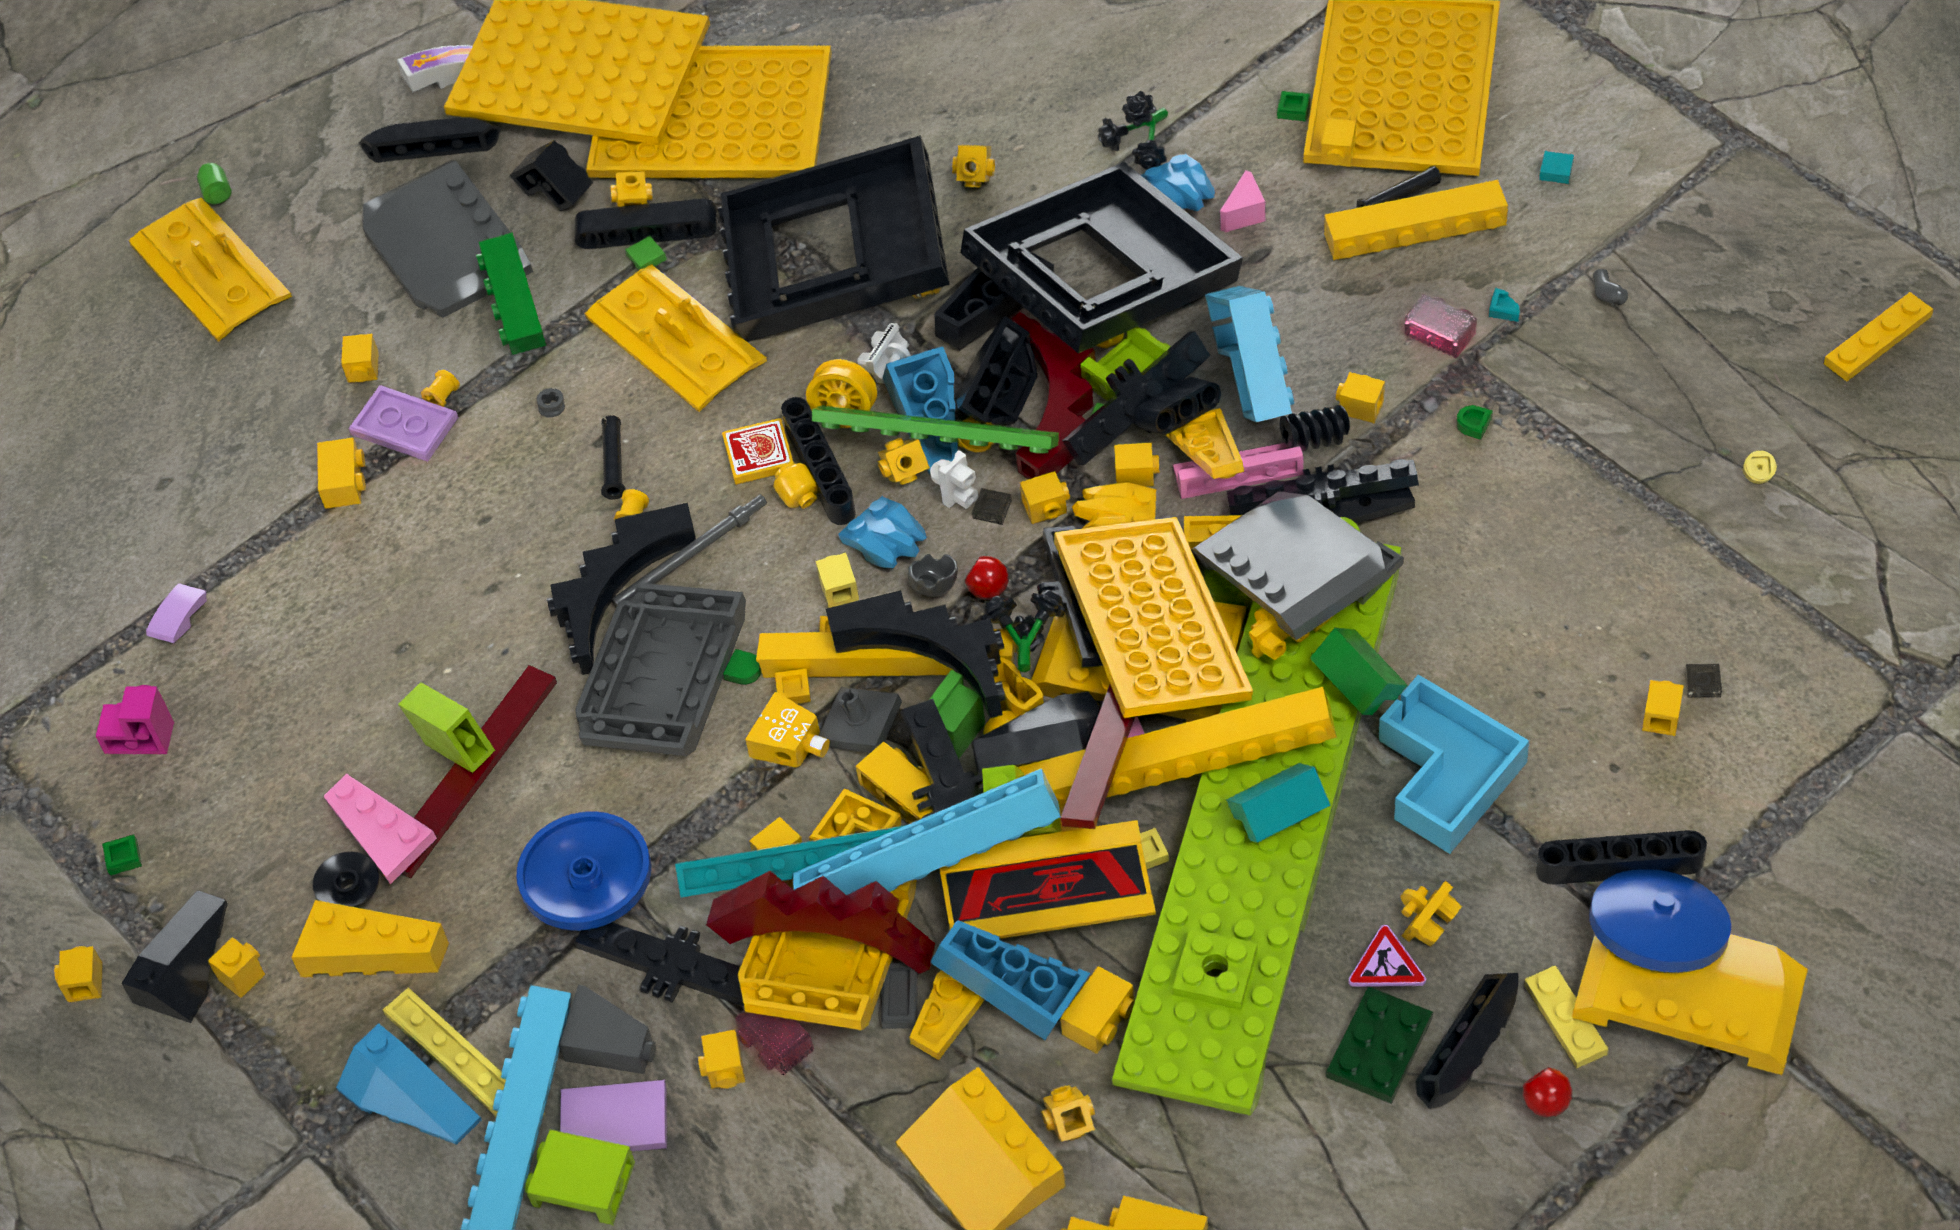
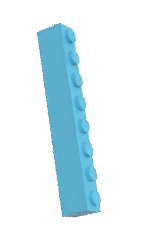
M1041 768L794 872L793 889L795 890L824 876L846 895L874 881H877L891 892L905 882L913 879H922L936 869L944 866H953L967 856L975 853H984L998 843L1006 840H1015L1029 830L1052 824L1061 817L1058 800Z
M530 985L528 997L521 996L517 1016L522 1017L520 1028L513 1027L509 1047L514 1048L512 1059L505 1058L501 1079H506L503 1090L497 1089L493 1110L498 1111L495 1122L489 1121L485 1142L490 1144L487 1154H480L476 1174L481 1175L479 1186H472L468 1207L473 1209L470 1219H463L461 1230H515L526 1180L529 1175L560 1051L559 1043L570 1011L571 993Z

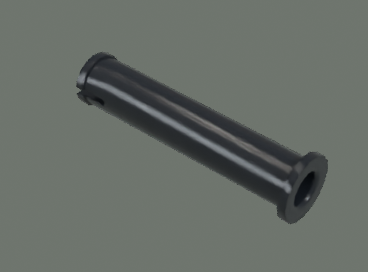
M1434 165L1430 166L1428 169L1365 200L1362 198L1358 199L1356 203L1357 208L1409 198L1435 184L1441 183V174Z
M609 415L601 421L604 485L601 488V493L605 498L614 500L621 498L626 488L622 484L621 420L617 416Z

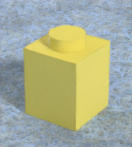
M846 553L831 555L816 561L819 581L828 608L859 600L856 580Z

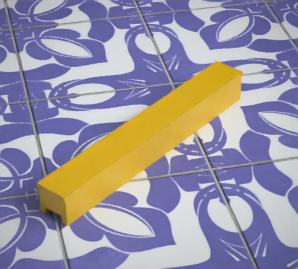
M993 629L994 631L1000 630L1004 649L999 650L1000 657L1014 664V656L1017 649L1015 642L1007 630ZM831 632L760 633L756 657L764 678H775V673L804 668H807L808 677L948 675L953 670L934 659L908 651L859 649L836 653Z

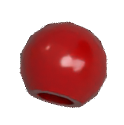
M980 556L966 576L965 583L968 590L975 597L982 600H991L995 596H1000L1006 590L1009 583V573L1006 566L999 559L992 556Z
M1547 1067L1523 1084V1097L1526 1106L1536 1115L1546 1118L1555 1117L1562 1114L1572 1101V1087L1567 1076L1557 1069Z

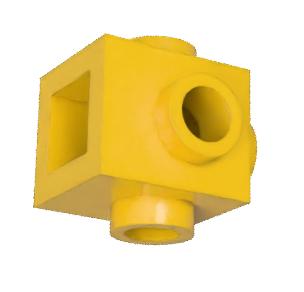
M958 145L957 157L954 156L952 162V173L957 174L956 181H964L965 187H981L982 182L990 181V176H994L995 159L991 158V146ZM972 162L976 164L975 171L971 168Z
M645 172L616 173V185H610L611 202L617 203V207L647 204V201H652L651 183H646Z
M897 438L885 444L886 449L878 452L881 459L878 461L881 474L884 478L888 477L889 481L900 482V485L916 480L918 478L917 473L930 468L919 439L910 438L903 441L902 438Z
M1071 1086L1058 1087L1051 1091V1095L1043 1098L1046 1110L1041 1111L1045 1127L1047 1131L1053 1130L1061 1142L1080 1138L1085 1133L1095 1130L1091 1116L1095 1115L1091 1099L1088 1094L1083 1096L1076 1086L1072 1088Z

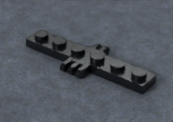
M1195 331L1185 334L1142 372L1139 371L1131 359H1127L1123 362L1124 367L1119 366L1114 370L1115 374L1111 373L1106 377V381L1115 395L1062 440L1078 465L1087 464L1133 423L1138 426L1135 421V415L1138 407L1143 402L1184 380L1211 356Z
M1398 459L1389 464L1377 466L1364 465L1359 469L1347 471L1335 470L1334 464L1327 465V472H1322L1320 466L1315 467V474H1311L1309 468L1303 469V476L1293 480H1273L1264 485L1252 487L1239 486L1234 490H1228L1227 497L1230 515H1244L1278 491L1309 495L1320 504L1328 503L1329 509L1336 508L1335 502L1341 501V498L1419 486L1414 459Z
M1075 526L1043 528V541L1055 581L1040 583L1037 586L1038 594H1041L1043 590H1051L1062 597V606L1066 609L1065 614L1081 668L1103 666L1054 544L1055 532L1076 530Z
M934 699L902 709L901 715L931 784L912 792L914 800L924 797L928 798V800L917 805L919 812L933 810V812L924 815L922 818L984 793L983 787H979L980 784H983V775L975 776L973 771L964 773Z
M611 922L598 928L581 930L575 940L576 947L579 950L647 973L640 987V991L648 994L655 983L652 995L661 998L666 988H668L664 999L672 1003L683 985L744 1007L738 978L741 966L700 953L701 946L697 944L700 939L699 931L692 930L687 940H685L688 928L680 926L674 936L668 935L665 940Z

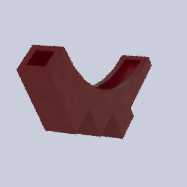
M1019 312L1012 318V321L1030 332V345L1034 358L1041 366L1049 384L1048 403L1036 430L1059 433L1058 445L1048 449V453L1030 452V447L1022 446L1016 452L1018 473L1027 479H1032L1054 471L1057 474L1074 459L1062 440L1086 420L1082 416L1094 406L1093 389L1090 383L1082 378L1081 363L1088 357L1094 361L1096 360L1093 347L1077 353L1055 333H1051L1043 328L1036 319L1029 318Z
M771 871L713 899L706 926L729 944L751 936L791 931L824 933L852 939L877 948L899 959L919 974L930 970V962L933 958L936 944L897 912L899 899L877 881L846 895L824 876L793 890Z

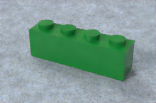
M513 232L479 241L481 253L476 254L480 270H487L489 278L483 280L488 296L494 295L496 300L495 303L491 304L495 321L502 320L503 328H499L498 331L503 346L509 345L512 355L546 346Z

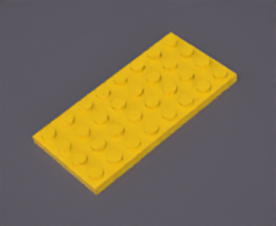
M1177 517L1055 532L1054 544L1124 718L1252 700L1253 689Z

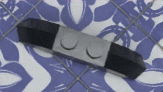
M468 117L401 123L377 129L362 138L358 144L368 158L376 163L489 151L496 145L501 127L487 121Z
M1518 972L1485 974L1416 1079V1093L1429 1109L1449 1103L1459 1096L1470 1083L1474 1070L1481 1065L1483 1056L1490 1045L1497 1040L1501 1028L1506 1027L1511 1017L1518 992Z

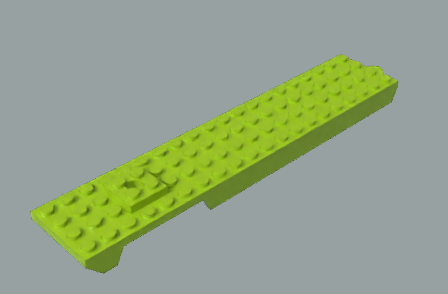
M1340 517L1348 524L1353 526L1355 529L1360 531L1358 525L1354 521L1346 517ZM1384 544L1401 555V547ZM1399 569L1364 605L1354 601L1335 614L1317 632L1311 630L1309 636L1301 642H1296L1290 636L1284 640L1287 649L1276 660H1273L1266 654L1257 658L1251 652L1253 642L1249 632L1251 631V626L1257 622L1254 613L1261 608L1255 601L1252 602L1237 653L1253 689L1252 700L1222 704L1220 714L1323 687L1331 707L1337 738L1202 773L1112 1077L1114 1086L1249 1116L1256 1109L1264 1082L1266 1058L1299 934L1305 930L1362 716L1357 708L1316 666L1310 657L1334 628L1356 630L1378 653L1397 585ZM1298 763L1315 767L1330 806L1258 843L1249 840L1242 821L1234 819L1226 799ZM1212 969H1220L1223 971V973H1221L1218 977H1212L1206 974L1209 970Z

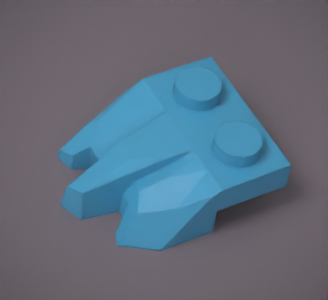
M1187 154L1174 156L1169 162L1159 167L1149 168L1141 175L1182 209L1188 208L1199 211L1204 207L1202 199H1212L1215 196V189L1201 164Z
M883 496L873 501L863 513L850 521L838 533L841 542L861 551L867 562L886 568H894L897 565L896 558L899 556L916 557L920 550L915 542L923 541L927 538L925 529L902 504Z

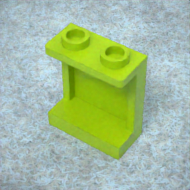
M1137 326L1127 331V337L1098 362L1090 357L1081 363L1082 378L1090 383L1095 393L1109 401L1115 395L1106 381V377L1109 374H1115L1114 370L1119 366L1124 367L1123 362L1127 359H1131L1139 371L1142 372L1171 346L1154 338L1145 328Z
M549 1130L546 1141H542L538 1147V1163L535 1171L528 1175L525 1184V1192L530 1199L532 1207L540 1208L542 1202L589 1211L597 1214L600 1223L613 1225L635 1164L630 1146Z

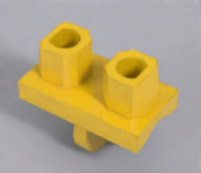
M1261 607L1254 613L1257 622L1251 626V631L1249 632L1253 642L1251 652L1257 658L1266 654L1273 660H1276L1285 653L1287 648L1284 640L1290 635L1278 626L1272 614ZM1308 632L1306 635L1298 639L1296 642H1301L1304 639H1306L1309 636L1310 632Z
M1444 881L1428 900L1425 898L1428 890L1424 886H1420L1417 891L1413 889L1404 890L1400 897L1405 905L1401 911L1402 914L1410 917L1413 912L1417 913L1401 935L1404 939L1410 942L1416 937L1430 947L1438 940L1444 929L1430 919L1431 916L1435 913L1445 922L1449 923L1462 907L1449 894L1453 886Z

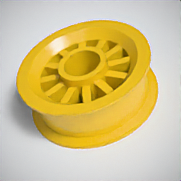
M833 359L822 363L816 369L813 379L806 389V400L811 410L823 405L870 411L877 399V386L868 371L854 362L843 359ZM840 425V428H851V426Z

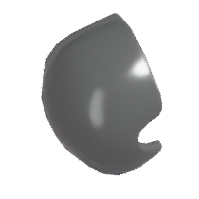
M927 554L920 561H914L909 566L907 575L910 587L915 592L924 596H944L955 584L958 566L957 562L948 554H944L941 559H934L931 554Z

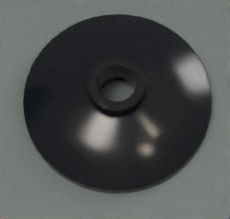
M342 852L331 856L319 866L313 878V891L317 900L356 908L363 905L377 890L379 884L377 866L371 858L359 852Z

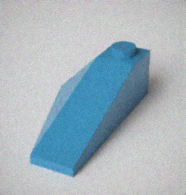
M943 346L886 364L882 378L898 414L955 421L954 372ZM929 435L928 439H919L930 467L926 469L928 474H930V469L934 463L942 459L952 462L955 453L958 451L957 442L940 441V436Z
M379 1023L353 1047L336 1086L342 1095L362 1111L370 1114L372 1112L381 1114L398 1124L400 1122L419 1128L423 1133L456 1145L482 1120L472 1108L409 1048Z

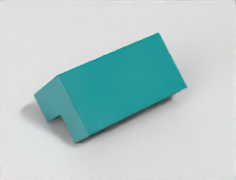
M1298 763L1226 799L1234 819L1242 821L1249 840L1257 843L1330 806L1315 767Z

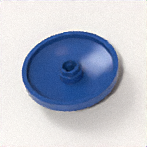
M579 812L561 817L549 823L530 839L518 861L517 884L526 907L540 921L565 930H589L607 925L619 919L638 903L650 881L651 858L643 836L625 819L605 812Z
M1639 869L1615 874L1598 886L1590 906L1589 919L1591 927L1599 941L1607 949L1627 962L1660 972H1689L1712 964L1724 953L1731 933L1729 913L1714 893L1690 878L1663 870Z

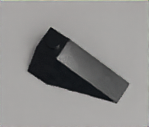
M1088 691L1059 695L971 742L977 774H982L983 768L1008 765L1020 767L1086 749L1101 707Z
M197 890L138 955L121 983L133 1004L188 1023L192 1022L208 995V979L211 970L208 960L214 955L217 939L221 935L228 904L225 899Z

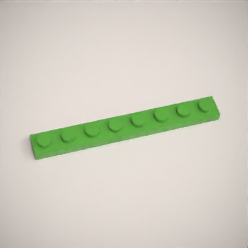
M823 405L812 409V421L822 422L821 427L838 429L840 425L851 426V431L869 432V428L880 429V434L890 436L899 435V432H908L910 437L915 439H928L929 435L940 436V441L955 443L958 442L959 438L970 440L969 444L974 446H988V442L1000 443L999 448L1016 450L1019 445L1030 447L1029 451L1034 453H1048V449L1056 447L1059 441V433Z

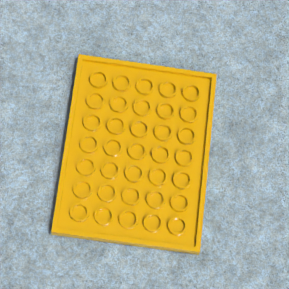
M494 0L444 105L445 113L451 116L659 145L710 26L709 16L592 0Z
M1328 0L1303 163L1321 164V146L1327 118L1356 121V143L1351 162L1353 167L1422 172L1434 165L1440 173L1480 176L1500 1Z
M701 46L660 144L592 136L586 168L588 177L616 178V173L645 172V178H775L816 166L832 55L831 46Z

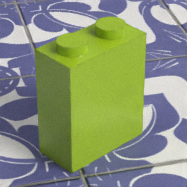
M422 682L398 704L426 746L472 773L495 751L467 708Z

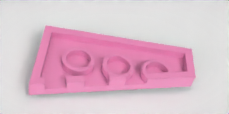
M348 774L341 778L324 795L329 806L346 828L349 829L356 841L363 847L390 884L437 839L431 829Z

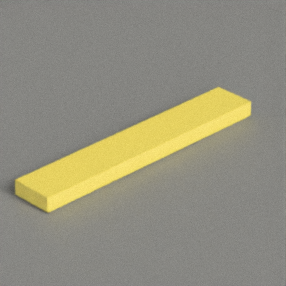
M408 987L383 1009L385 1016L497 1117L498 1111L493 1110V1104L497 1089L503 1090L506 1079H501L502 1072Z

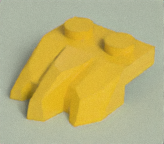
M1128 482L1091 487L1082 491L1083 498L1086 500L1077 501L1072 506L1075 516L1090 521L1082 529L1155 520L1156 489Z

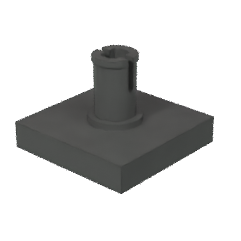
M841 687L819 736L829 739V747L871 753L883 741L885 742L902 700L899 694Z

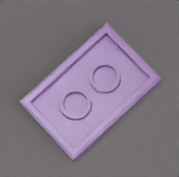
M379 385L349 427V431L352 436L428 462L458 419V415L454 410Z
M665 1080L561 1089L560 1132L630 1146L631 1151L667 1148Z

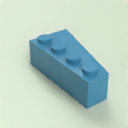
M959 920L956 921L943 939L930 962L1043 1040L1047 1039L1090 974L1081 969L1075 971L1062 965L1063 962L1049 957L1045 959L1030 953V949L1017 944L1013 946L1000 941L999 936Z

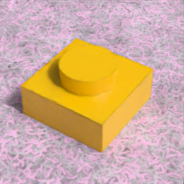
M807 668L775 673L777 693L796 704L811 702Z

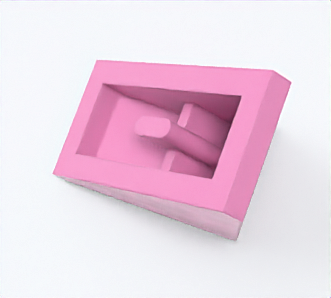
M1249 171L1244 172L1220 210L1221 231L1229 232L1265 221V200L1252 173Z

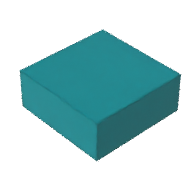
M1545 151L1539 180L1569 184L1574 155Z

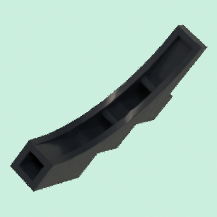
M688 503L614 519L617 532L611 533L614 545L583 551L585 564L579 565L581 578L550 585L552 597L547 598L551 617L557 616L560 628L565 627L568 639H574V644L569 645L570 655L573 664L579 663L582 675L589 674L593 667L597 630L606 609L612 602L611 599L635 575L646 567L674 552L680 551L696 540Z
M901 590L826 609L836 653L859 649H893L913 652L934 659L963 675V679L972 686L981 698L989 718L1002 716L1000 702L1006 701L1002 682L995 683L994 677L999 676L996 664H1001L999 650L1004 649V643L1000 630H993L991 619L958 626L956 617H949L945 604L913 612L911 601L904 603Z

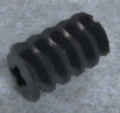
M1336 405L1333 408L1324 407L1322 410L1313 409L1310 413L1302 411L1299 414L1291 413L1287 417L1281 416L1279 426L1287 449L1297 447L1298 443L1302 451H1307L1309 442L1313 449H1318L1320 447V439L1325 447H1330L1332 438L1335 444L1341 445L1343 435L1349 434L1350 420L1345 408L1342 405Z

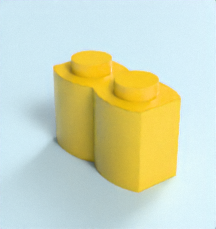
M1000 657L1001 664H996L999 676L994 677L995 683L1002 682L1006 701L1000 702L1001 710L1012 711L1017 716H1020L1043 704V694L1038 685L1028 678L1021 677V673L1015 664Z

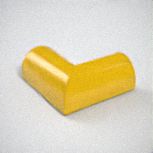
M844 788L812 832L809 840L901 826V814Z

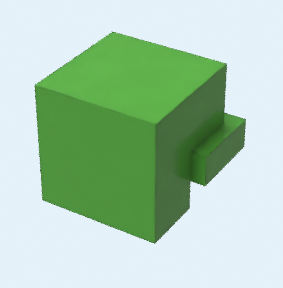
M951 670L930 699H934L956 754L960 759L985 725V716L981 698L974 690L964 686L963 675Z

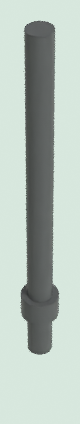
M759 494L744 506L738 505L728 512L729 516L612 598L613 605L617 607L624 599L630 601L638 593L636 588L641 583H657L735 526L741 527L750 520L749 517L767 504L764 496Z

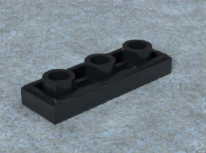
M1407 487L1341 498V501L1335 502L1336 508L1329 509L1328 503L1323 504V506L1337 516L1349 518L1358 524L1415 508V499L1410 488Z

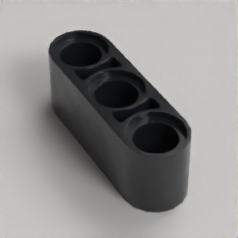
M1188 377L1143 402L1136 411L1135 421L1142 429L1163 435L1169 434L1216 407L1221 398V389L1217 383L1196 377Z

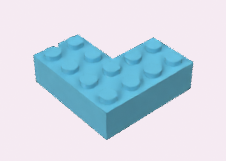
M1243 286L1205 294L1211 321L1228 317L1232 318V322L1212 328L1218 354L1230 357L1243 417L1254 422H1260L1291 414L1290 405H1294V397L1291 388L1286 387L1284 375L1287 374V365L1284 357H1279L1277 345L1281 343L1277 326H1273L1270 314L1274 313L1271 297L1269 295L1266 296L1265 291Z
M1419 674L1402 692L1401 701L1396 699L1379 719V741L1421 766V769L1396 796L1394 820L1449 854L1527 763L1529 740Z

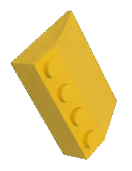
M979 1067L949 1086L896 1141L897 1147L964 1230H1005L1065 1187L1064 1171L1061 1164Z

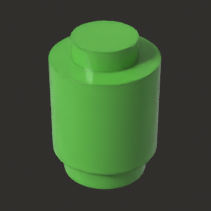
M207 163L200 167L197 181L205 201L210 204H220L228 200L231 195V187L223 168L215 163Z

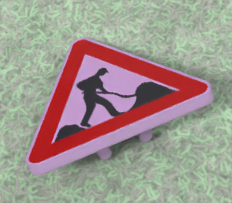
M1388 925L1380 927L1349 977V984L1353 987L1423 986L1426 983V977Z

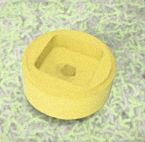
M1766 451L1752 452L1743 464L1745 477L1755 484H1763L1771 480L1777 468L1774 457Z

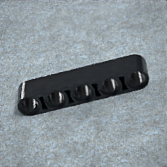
M701 198L580 211L575 216V243L583 249H598L634 245L649 236L656 243L710 237L715 234L717 229L716 205L709 199Z
M791 397L785 400L781 407L786 433L801 463L809 468L815 479L818 498L830 521L836 525L848 524L856 515L852 490L818 422L812 421V410L809 404L801 397Z
M1693 830L1553 840L1545 842L1540 846L1536 874L1542 882L1552 885L1605 881L1615 874L1639 869L1663 870L1679 875L1694 874L1700 871L1704 865L1707 841L1701 833ZM1685 851H1692L1694 854H1689ZM1652 853H1655V854H1659V855H1661V856H1653V855H1651V854H1652ZM1616 856H1623L1626 859H1619ZM1584 858H1585V859H1590V860H1592V861L1587 862V861H1583V860H1581V859H1584ZM1548 861H1555L1558 864H1550Z

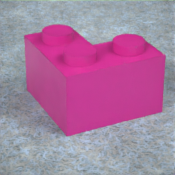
M149 685L125 686L122 703L103 704L95 737L104 754H167L174 721L157 687Z

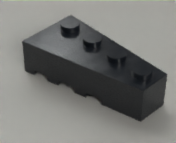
M1030 252L1054 273V264ZM977 267L934 313L935 336L960 350L995 327L1004 316L1010 317L1022 309L1023 306Z

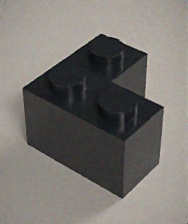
M555 140L529 153L509 175L528 197L541 190L560 211L572 206L594 183L588 177L587 171L580 165H577L568 155L566 148Z

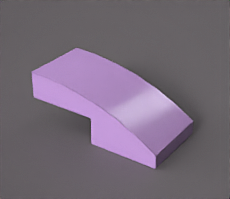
M178 583L155 612L146 630L147 636L175 643L191 628L190 616L207 601L206 591Z

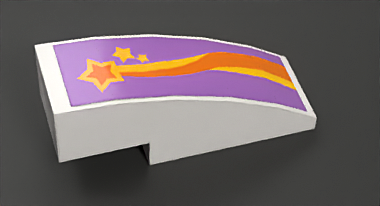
M459 45L432 48L397 59L401 74L412 92L435 82L442 89L456 82L472 46Z

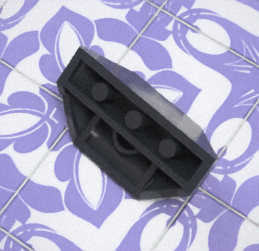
M1006 316L1000 320L978 351L956 396L958 409L981 424H1014L1018 420L1038 377L1034 353L1030 345V332Z

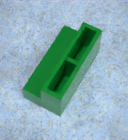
M1334 628L1310 657L1316 666L1362 715H1373L1385 700L1395 701L1408 686L1354 629Z

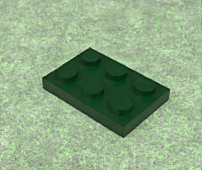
M1368 986L1329 1064L1326 1078L1392 1104L1433 1019V1011Z

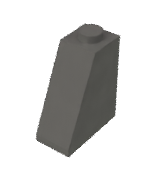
M578 985L559 1043L564 1060L566 1062L644 1074L647 1063L653 1061L656 1051V1043L652 1041L648 1027L586 986Z

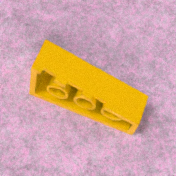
M315 900L291 958L301 978L313 977V974L328 973L329 977L343 976V973L362 972L363 975H376L378 971H394L395 974L436 973L440 969L449 942L441 923Z

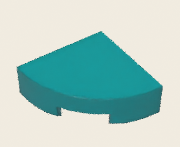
M1495 288L1489 309V317L1519 322L1520 307L1518 303L1509 296L1507 291Z

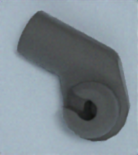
M1598 269L1593 273L1595 293L1600 300L1622 305L1627 301V290L1622 289L1618 284L1610 282L1607 270Z

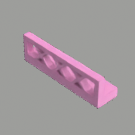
M1285 443L1240 451L1239 454L1243 461L1244 472L1237 473L1235 476L1227 479H1213L1194 461L1174 464L1173 471L1181 499L1235 489L1244 485L1250 486L1303 475V453L1301 447L1287 449Z

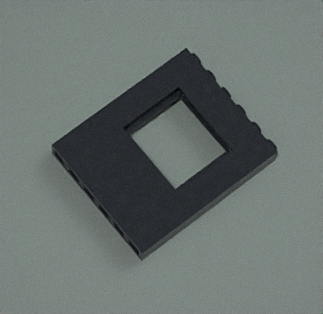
M921 135L721 193L722 205L718 206V211L724 227H721L720 230L722 239L727 246L726 249H723L725 262L729 266V270L725 271L727 283L732 290L731 293H728V300L732 310H734V315L730 316L734 332H740L742 338L747 342L950 285L930 159ZM848 204L857 266L780 288L772 226ZM859 273L860 279L856 280L854 275ZM785 294L787 300L783 301L780 297L781 295Z
M1125 162L965 228L960 251L966 259L971 261L1077 353L1083 352L1205 296V294L1212 293L1238 281L1243 257ZM1083 230L1138 277L1085 300L1030 252Z

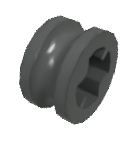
M548 388L537 395L538 410L542 416L552 418L564 411V397L560 390Z

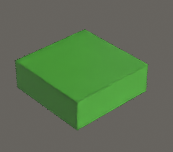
M651 236L625 249L627 257L638 270L650 265L656 266L667 260L665 252Z

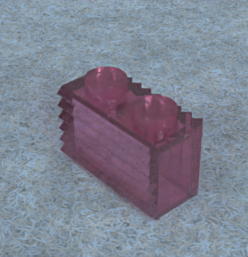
M1422 294L1421 298H1419L1418 302L1416 301L1405 317L1406 336H1410L1412 339L1415 338L1417 341H1421L1423 344L1426 343L1428 346L1431 345L1433 349L1437 348L1438 351L1442 350L1443 353H1447L1449 356L1452 355L1454 358L1461 354L1476 334L1477 318L1466 309L1459 310L1448 305L1440 297H1430Z
M745 1010L735 1017L738 1039L745 1047L750 1048L753 1045L760 1052L757 1054L758 1058L768 1070H772L775 1067L782 1075H785L814 1050L811 1036L796 1020L745 1012Z

